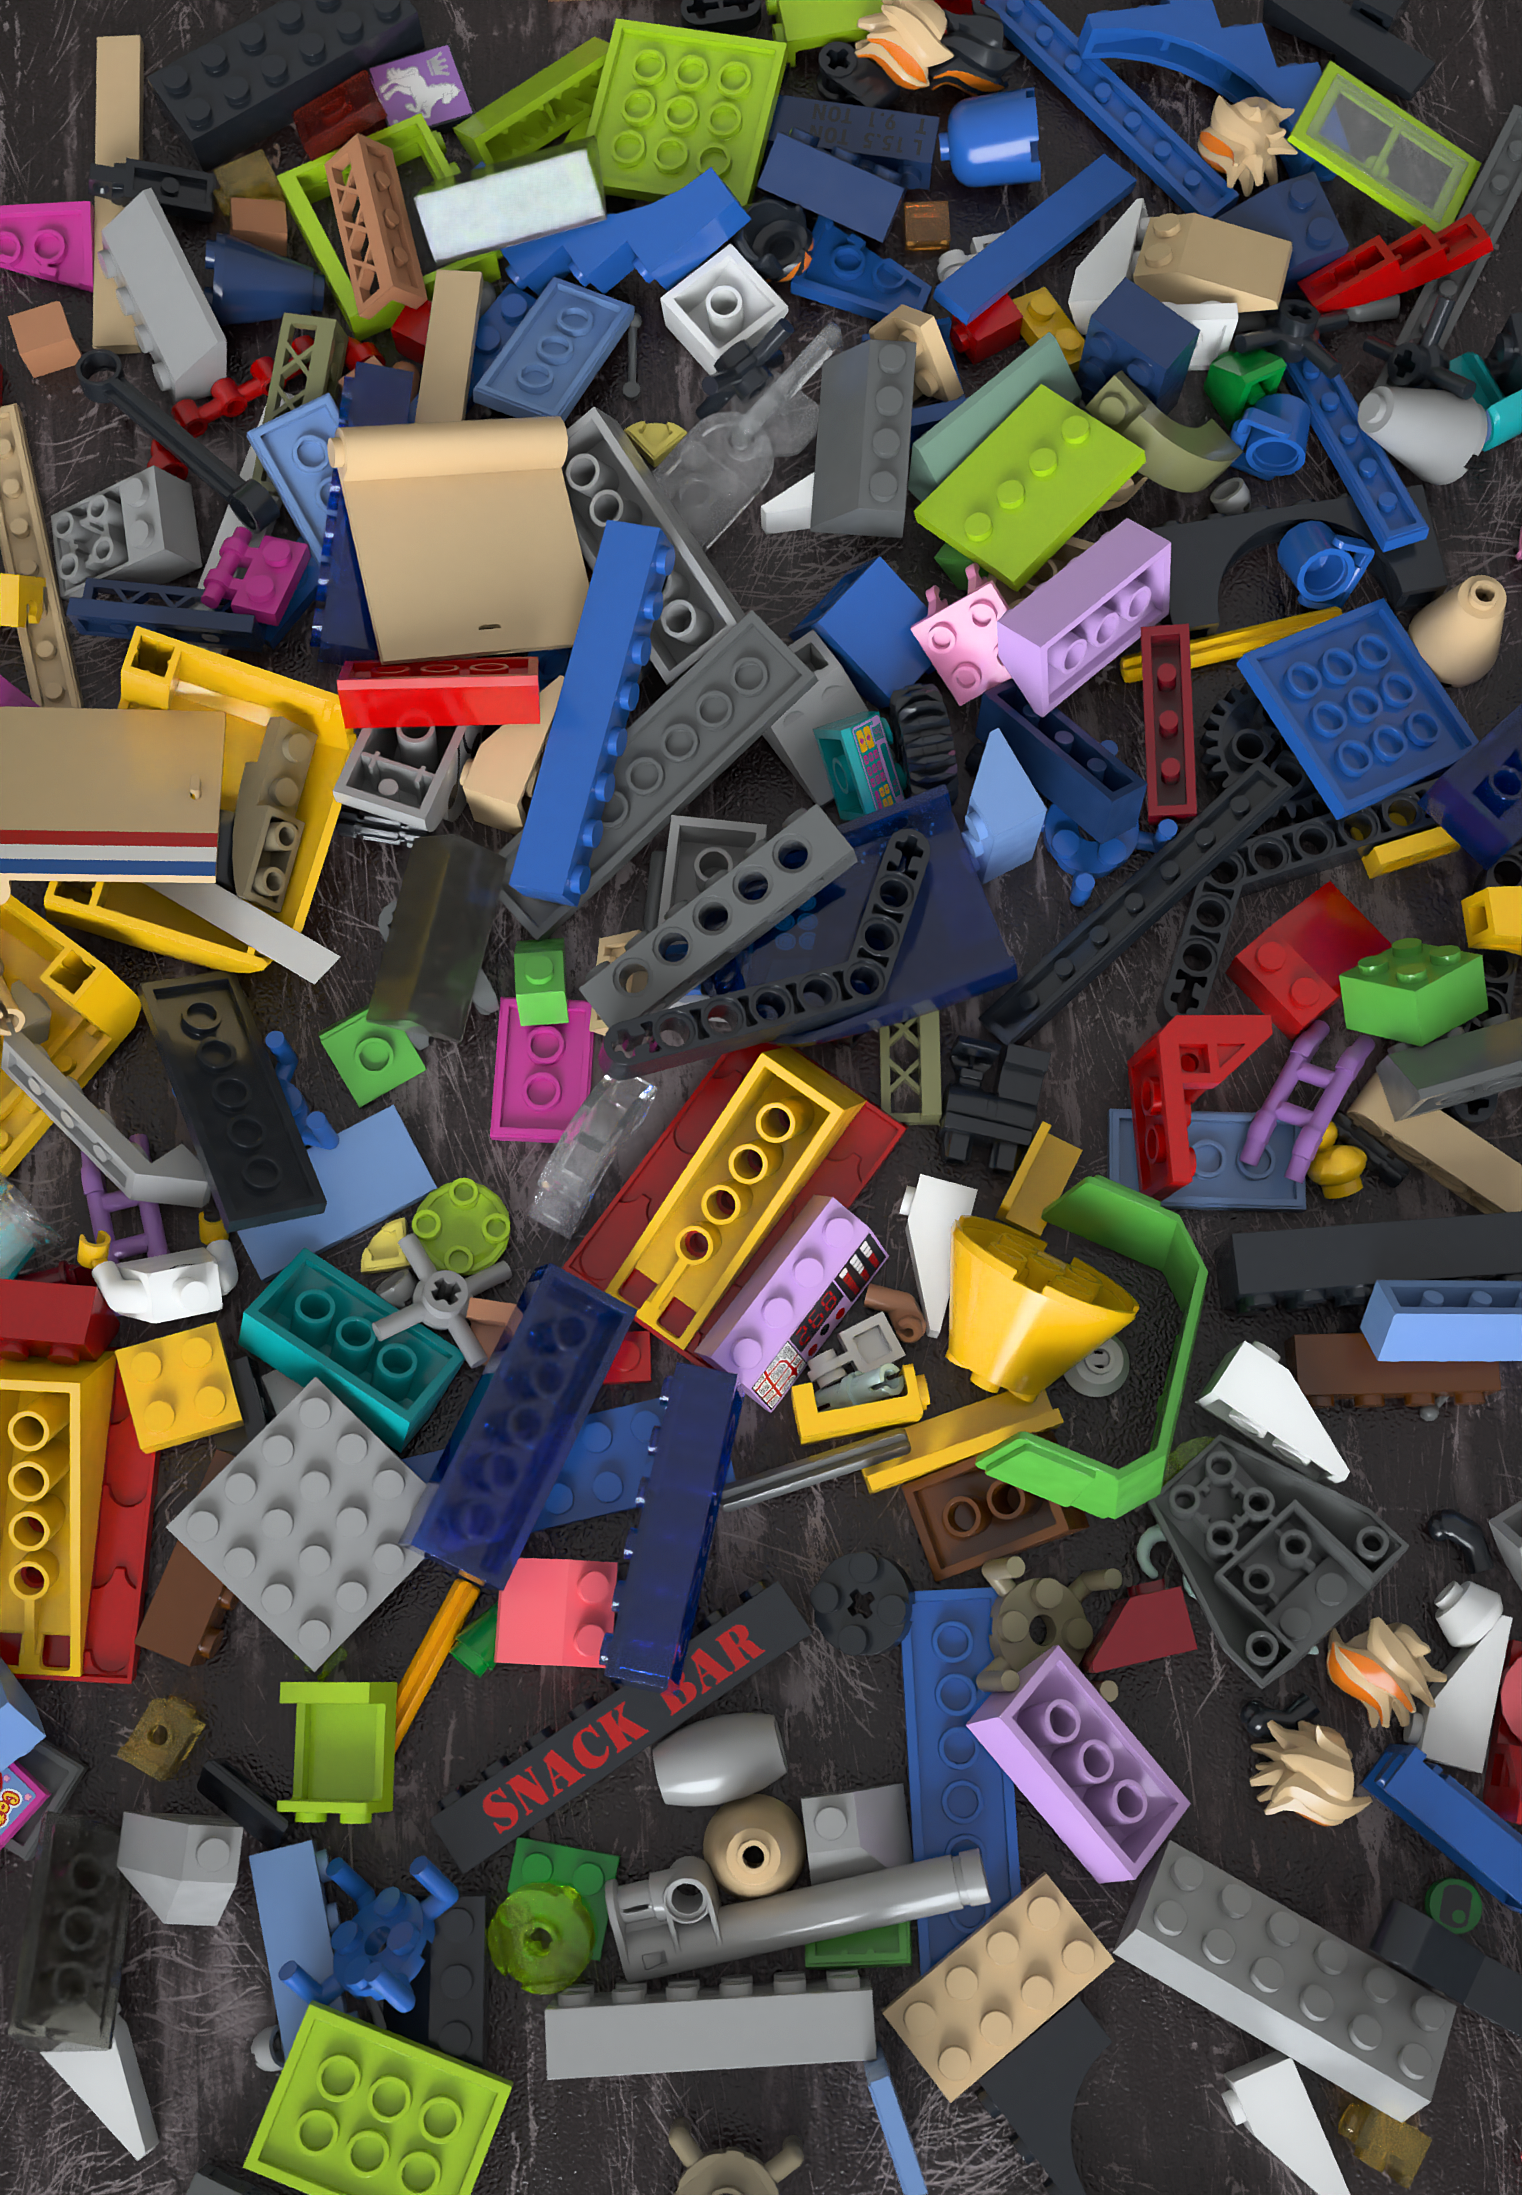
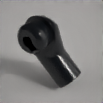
M1443 1509L1441 1514H1434L1429 1518L1427 1524L1431 1537L1438 1542L1450 1539L1452 1542L1460 1545L1470 1574L1495 1568L1483 1530L1478 1523L1454 1509Z

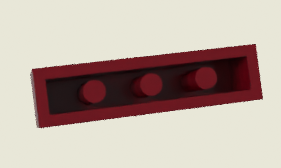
M1189 624L1141 627L1149 826L1159 825L1164 819H1171L1176 824H1188L1197 816Z

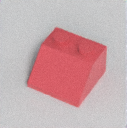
M501 1558L494 1662L611 1668L618 1563L571 1559Z

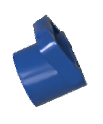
M1272 394L1258 400L1252 408H1247L1241 420L1233 424L1229 436L1241 450L1245 448L1247 442L1246 453H1242L1230 466L1267 481L1274 479L1275 476L1289 475L1298 471L1305 463L1311 419V410L1308 404L1299 397L1290 394Z
M1307 521L1296 525L1281 539L1277 550L1278 562L1300 593L1297 601L1305 607L1319 610L1334 606L1340 609L1343 607L1365 573L1375 553L1374 549L1364 540L1335 535L1331 528L1321 521ZM1348 551L1356 552L1353 558Z

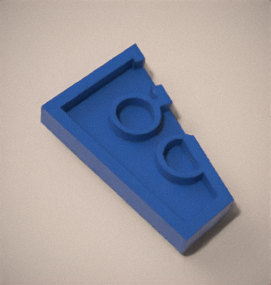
M819 215L812 231L814 240L812 261L800 276L792 278L790 293L878 322L902 304L925 313L931 298L932 287L892 259L880 258L865 247L866 241L854 233L848 236L833 225V220Z

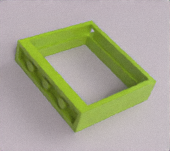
M419 113L367 136L369 139L392 148L396 166L422 156L471 248L472 255L438 270L482 272L483 281L489 283L500 279L501 275L497 259L502 258L503 254L497 245L496 236L493 232L486 234L481 226L484 223L481 209L473 196L468 199L466 198L462 190L466 188L463 176L456 162L448 164L444 156L447 153V149L440 132L437 133L436 130L431 132L422 113ZM339 148L276 176L285 204L321 274H325V282L354 338L361 341L391 328L405 305L392 300L370 320L359 316L352 284L310 205L331 195L324 164L341 149ZM351 163L342 171L345 186L350 174ZM436 271L423 276L427 298L431 302Z

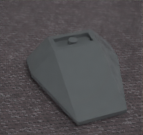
M1221 1434L1162 1487L1160 1495L1149 1500L1147 1503L1222 1650L1261 1689L1300 1662L1370 1594L1409 1548V1545L1370 1508Z

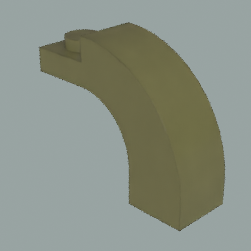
M1122 370L1116 373L1085 407L1095 419L1144 450L1146 463L1138 470L1139 473L1175 491L1194 493L1204 490L1243 453L1213 419L1199 428H1190L1167 417Z

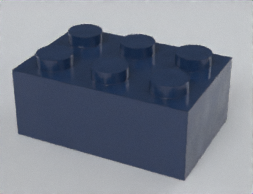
M792 127L790 133L778 132L757 187L880 242L887 240L908 189L907 186L900 184L902 174L880 164H876L873 171L859 165L862 156L840 146H834L832 152L818 147L820 137L800 128Z
M1125 277L1090 317L1076 382L1082 392L1081 399L1088 405L1107 382L1122 370L1144 395L1167 416L1178 403L1200 329Z

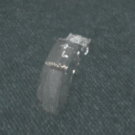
M605 1075L580 1106L553 1150L537 1182L540 1188L528 1216L565 1238L570 1239L578 1231L594 1193L609 1165L626 1141L642 1126L659 1088L640 1077L619 1081Z

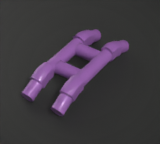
M1315 1020L1294 1042L1290 1055L1261 1109L1255 1114L1247 1132V1140L1239 1161L1255 1167L1258 1166L1264 1148L1268 1145L1272 1132L1277 1125V1119L1298 1126L1302 1130L1291 1152L1292 1157L1284 1177L1303 1184L1311 1161L1315 1158L1328 1125L1351 1082L1355 1080L1358 1072L1364 1066L1366 1058L1375 1047L1373 1039L1367 1035H1360L1352 1046H1349L1341 1055L1335 1066V1071H1331L1310 1063L1313 1056L1319 1050V1045L1330 1032L1326 1022ZM1298 1080L1325 1089L1314 1111L1287 1102Z
M144 1134L130 1136L129 1142H135L140 1145L146 1152L149 1162L152 1163L148 1137ZM81 1150L82 1186L84 1195L87 1198L95 1243L98 1231L102 1230L110 1235L108 1261L118 1264L121 1263L119 1259L146 1252L148 1258L170 1254L159 1204L130 1200L121 1190L107 1193L105 1174ZM139 1205L144 1233L115 1240L110 1213ZM112 1310L115 1316H121L118 1312Z

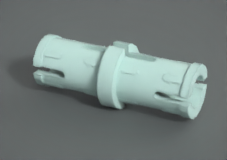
M892 1363L883 1364L879 1368L867 1373L861 1371L850 1373L844 1376L841 1383L819 1389L815 1393L817 1407L827 1403L831 1405V1407L823 1409L818 1413L872 1403L889 1396L898 1395L904 1387L903 1375L887 1380V1376L900 1371Z

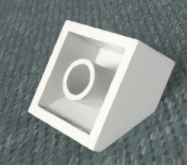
M731 243L660 298L666 327L709 375L717 373L713 367L715 362L731 346L745 339L753 349L781 318L784 319L788 313V306Z

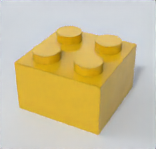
M216 1322L115 1350L139 1446L146 1454L244 1426L228 1366L229 1361L222 1335Z

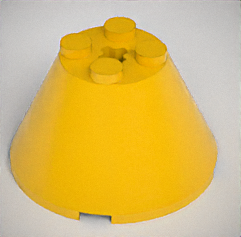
M961 1215L959 1220H954L951 1227L949 1348L945 1357L952 1363L971 1370L973 1373L970 1380L975 1385L992 1393H997L1001 1386L1008 1389L1016 1397L1034 1403L1039 1393L1135 1320V1316L1140 1308L1137 1301L1123 1287L1096 1268L1077 1257H1074L1071 1264H1068L1044 1252L1048 1242L1016 1228L986 1218Z

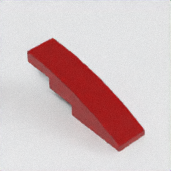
M1469 213L1434 235L1426 224L1388 246L1381 236L1378 235L1299 281L1297 284L1309 304L1314 306L1320 314L1361 306L1406 292L1445 276L1490 253L1494 249L1490 236L1472 213Z

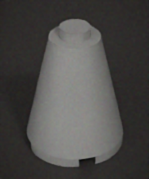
M1379 386L1372 389L1359 406L1358 424L1360 428L1419 479L1433 485L1449 484L1462 477L1469 470L1464 466L1472 454L1479 456L1486 440L1487 415L1482 405L1476 403L1473 397L1465 400L1446 390Z

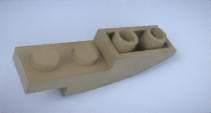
M282 716L269 718L258 761L246 762L235 810L232 850L233 874L237 896L274 913L281 912L305 822L296 819L295 815L318 736Z

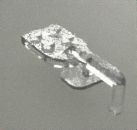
M831 323L826 325L782 374L771 370L774 379L755 398L742 404L738 397L734 395L731 399L732 412L715 413L698 422L652 472L704 553L766 486L773 471L774 458L798 455L817 435L819 406L803 393L800 388L820 366L823 368L824 360L845 351L842 332L837 324Z

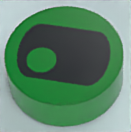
M1445 1877L1435 1881L1429 1887L1425 1896V1909L1428 1917L1452 1933L1462 1934L1472 1930L1478 1924L1482 1914V1902L1478 1892L1471 1884L1457 1878Z

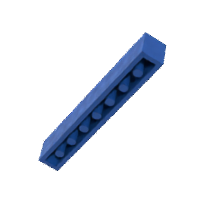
M607 520L509 881V885L525 897L578 907L581 894H585L589 887L591 879L589 862L593 848H597L602 839L603 823L601 817L605 802H609L614 794L615 776L613 772L617 757L623 755L627 745V730L625 727L629 712L636 708L639 700V685L637 682L642 665L645 666L650 658L651 639L649 637L654 620H658L662 613V588L665 577L672 573L675 564L674 546L659 527Z

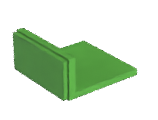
M383 996L318 1032L320 1042L359 1108L427 1070L391 1006Z

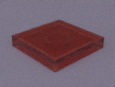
M362 70L294 111L292 117L303 148L311 161H314L351 139L357 133H361L388 117V114L367 70Z

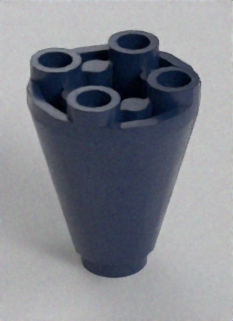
M217 232L216 240H206L205 269L214 270L213 287L205 286L204 295L220 327L282 319L284 313L311 315V310H323L325 274L314 273V268L225 232Z

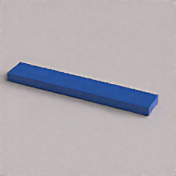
M1103 154L937 285L933 299L967 326L1133 191L1137 179L1107 155Z
M1305 356L1300 362H1285L1287 366L1283 377L1294 396L1299 397L1308 404L1311 410L1310 424L1382 552L1427 539L1429 527L1383 447L1360 428L1358 424L1359 406L1340 373L1336 377L1328 379Z

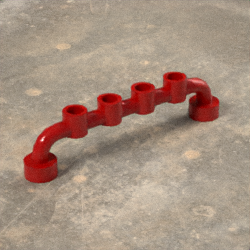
M303 335L296 338L292 342L291 347L297 355H300L314 344V340L311 336ZM349 337L345 365L350 372L372 356H375L385 368V359L373 343H361L359 340ZM265 356L257 359L250 367V373L253 378L237 386L232 378H222L215 382L211 388V395L214 399L200 407L191 399L177 402L171 410L174 421L194 438H197L207 430L208 424L224 415L226 417L238 416L246 409L249 401L262 394L268 396L274 366L273 358ZM310 361L307 364H305L308 370L310 366ZM301 368L285 379L284 388L288 380L304 373ZM153 439L150 449L152 458L149 460L147 468L154 465L184 481L188 475V468Z

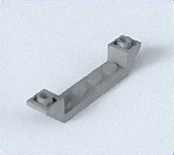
M20 980L13 983L10 993L25 1016V1024L16 1033L12 1023H6L12 1035L4 1036L1 1069L130 1200L199 1208L209 1203L211 1190L197 1155L194 1156L183 1144H180L153 1163H150L144 1149L137 1143H130L116 1128L112 1117L105 1110L97 1109L84 1096L77 1081L70 1076L65 1077L52 1064L48 1053L40 1045L48 1040L51 1019L50 1007L40 994L32 993Z

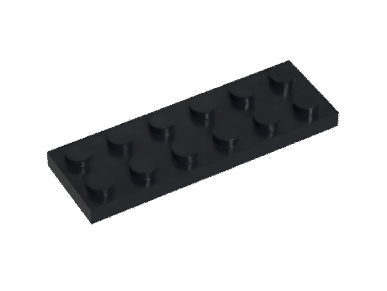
M220 971L140 983L139 1000L226 1233L323 1214L327 1200L236 973Z

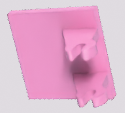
M975 562L965 568L968 578V594L948 605L946 599L941 601L939 598L940 589L938 586L934 585L927 589L928 615L911 625L910 628L959 706L1012 678L998 656L997 621L1010 608L992 580L988 582L986 576L980 577L978 572L980 567Z

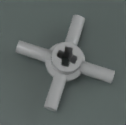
M416 1234L406 1235L398 1244L420 1281L413 1293V1304L372 1323L376 1337L379 1341H383L423 1322L426 1326L435 1330L448 1329L470 1368L480 1366L488 1360V1357L466 1321L469 1299L512 1278L510 1267L502 1260L465 1279L453 1271H437ZM435 1296L439 1298L438 1301L434 1299ZM446 1300H450L451 1305H449Z

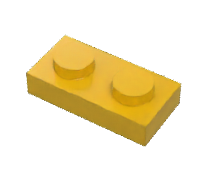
M1043 287L1013 299L1012 301L1023 315L1020 334L1031 347L1050 332L1057 339L1072 373L1078 371L1085 340L1047 288Z

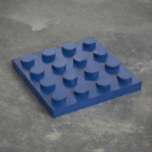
M1384 598L1245 653L1236 663L1336 820L1373 805L1397 791L1415 786L1473 760L1484 750Z

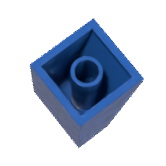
M880 556L847 571L788 634L795 642L814 630L842 665L857 692L877 709L889 706L893 691L903 689L904 686L913 685L924 672L931 674L936 670L910 629L911 625L927 617L928 608Z

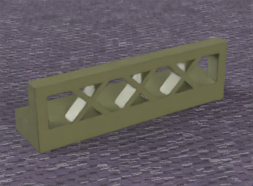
M292 313L283 314L263 424L328 392L335 404L337 403L339 392L338 380L342 377L349 339L337 319ZM295 328L316 331L314 344L300 355H297L291 347ZM291 354L294 359L289 362V356ZM310 361V366L308 370L305 364H307ZM301 368L307 376L306 387L296 396L289 399L283 391L285 379ZM281 398H283L285 404L280 407ZM256 456L252 479L258 481L271 496L280 497L272 482H266L267 473Z
M938 1010L910 1019L904 1025L902 1023L893 1024L898 1031L890 1039L889 1026L879 1028L881 1109L906 1125H939L941 1119L940 1024ZM916 1022L918 1038L909 1031ZM902 1036L918 1049V1059L905 1072L890 1058V1048ZM917 1068L919 1085L910 1077ZM890 1069L899 1076L891 1086ZM903 1082L919 1095V1113H891V1095Z

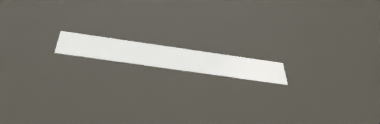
M142 882L313 984L340 958L339 955L215 883Z

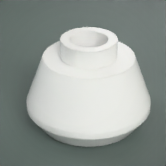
M1113 1336L1095 1350L1103 1354H1094L1093 1351L1064 1374L1065 1379L1074 1390L1089 1397H1103L1112 1394L1123 1385L1129 1373L1130 1362L1125 1346L1116 1336Z
M1456 1581L1451 1582L1439 1593L1434 1601V1604L1439 1607L1435 1618L1452 1647L1469 1648L1477 1643L1490 1631L1503 1612L1501 1596L1497 1592L1471 1581H1466L1461 1585Z

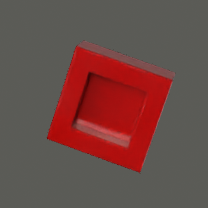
M651 1332L600 1333L601 1381L603 1385L652 1383Z

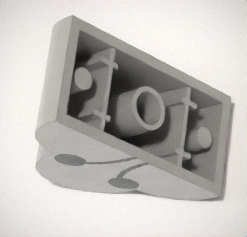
M485 725L362 728L334 786V798L338 803L428 832L434 831L442 819L454 822L461 815L467 804L463 786L460 785L462 769L468 758H475L482 743V732Z

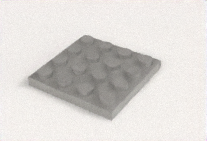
M315 1377L166 1528L315 1672L462 1518L332 1391Z

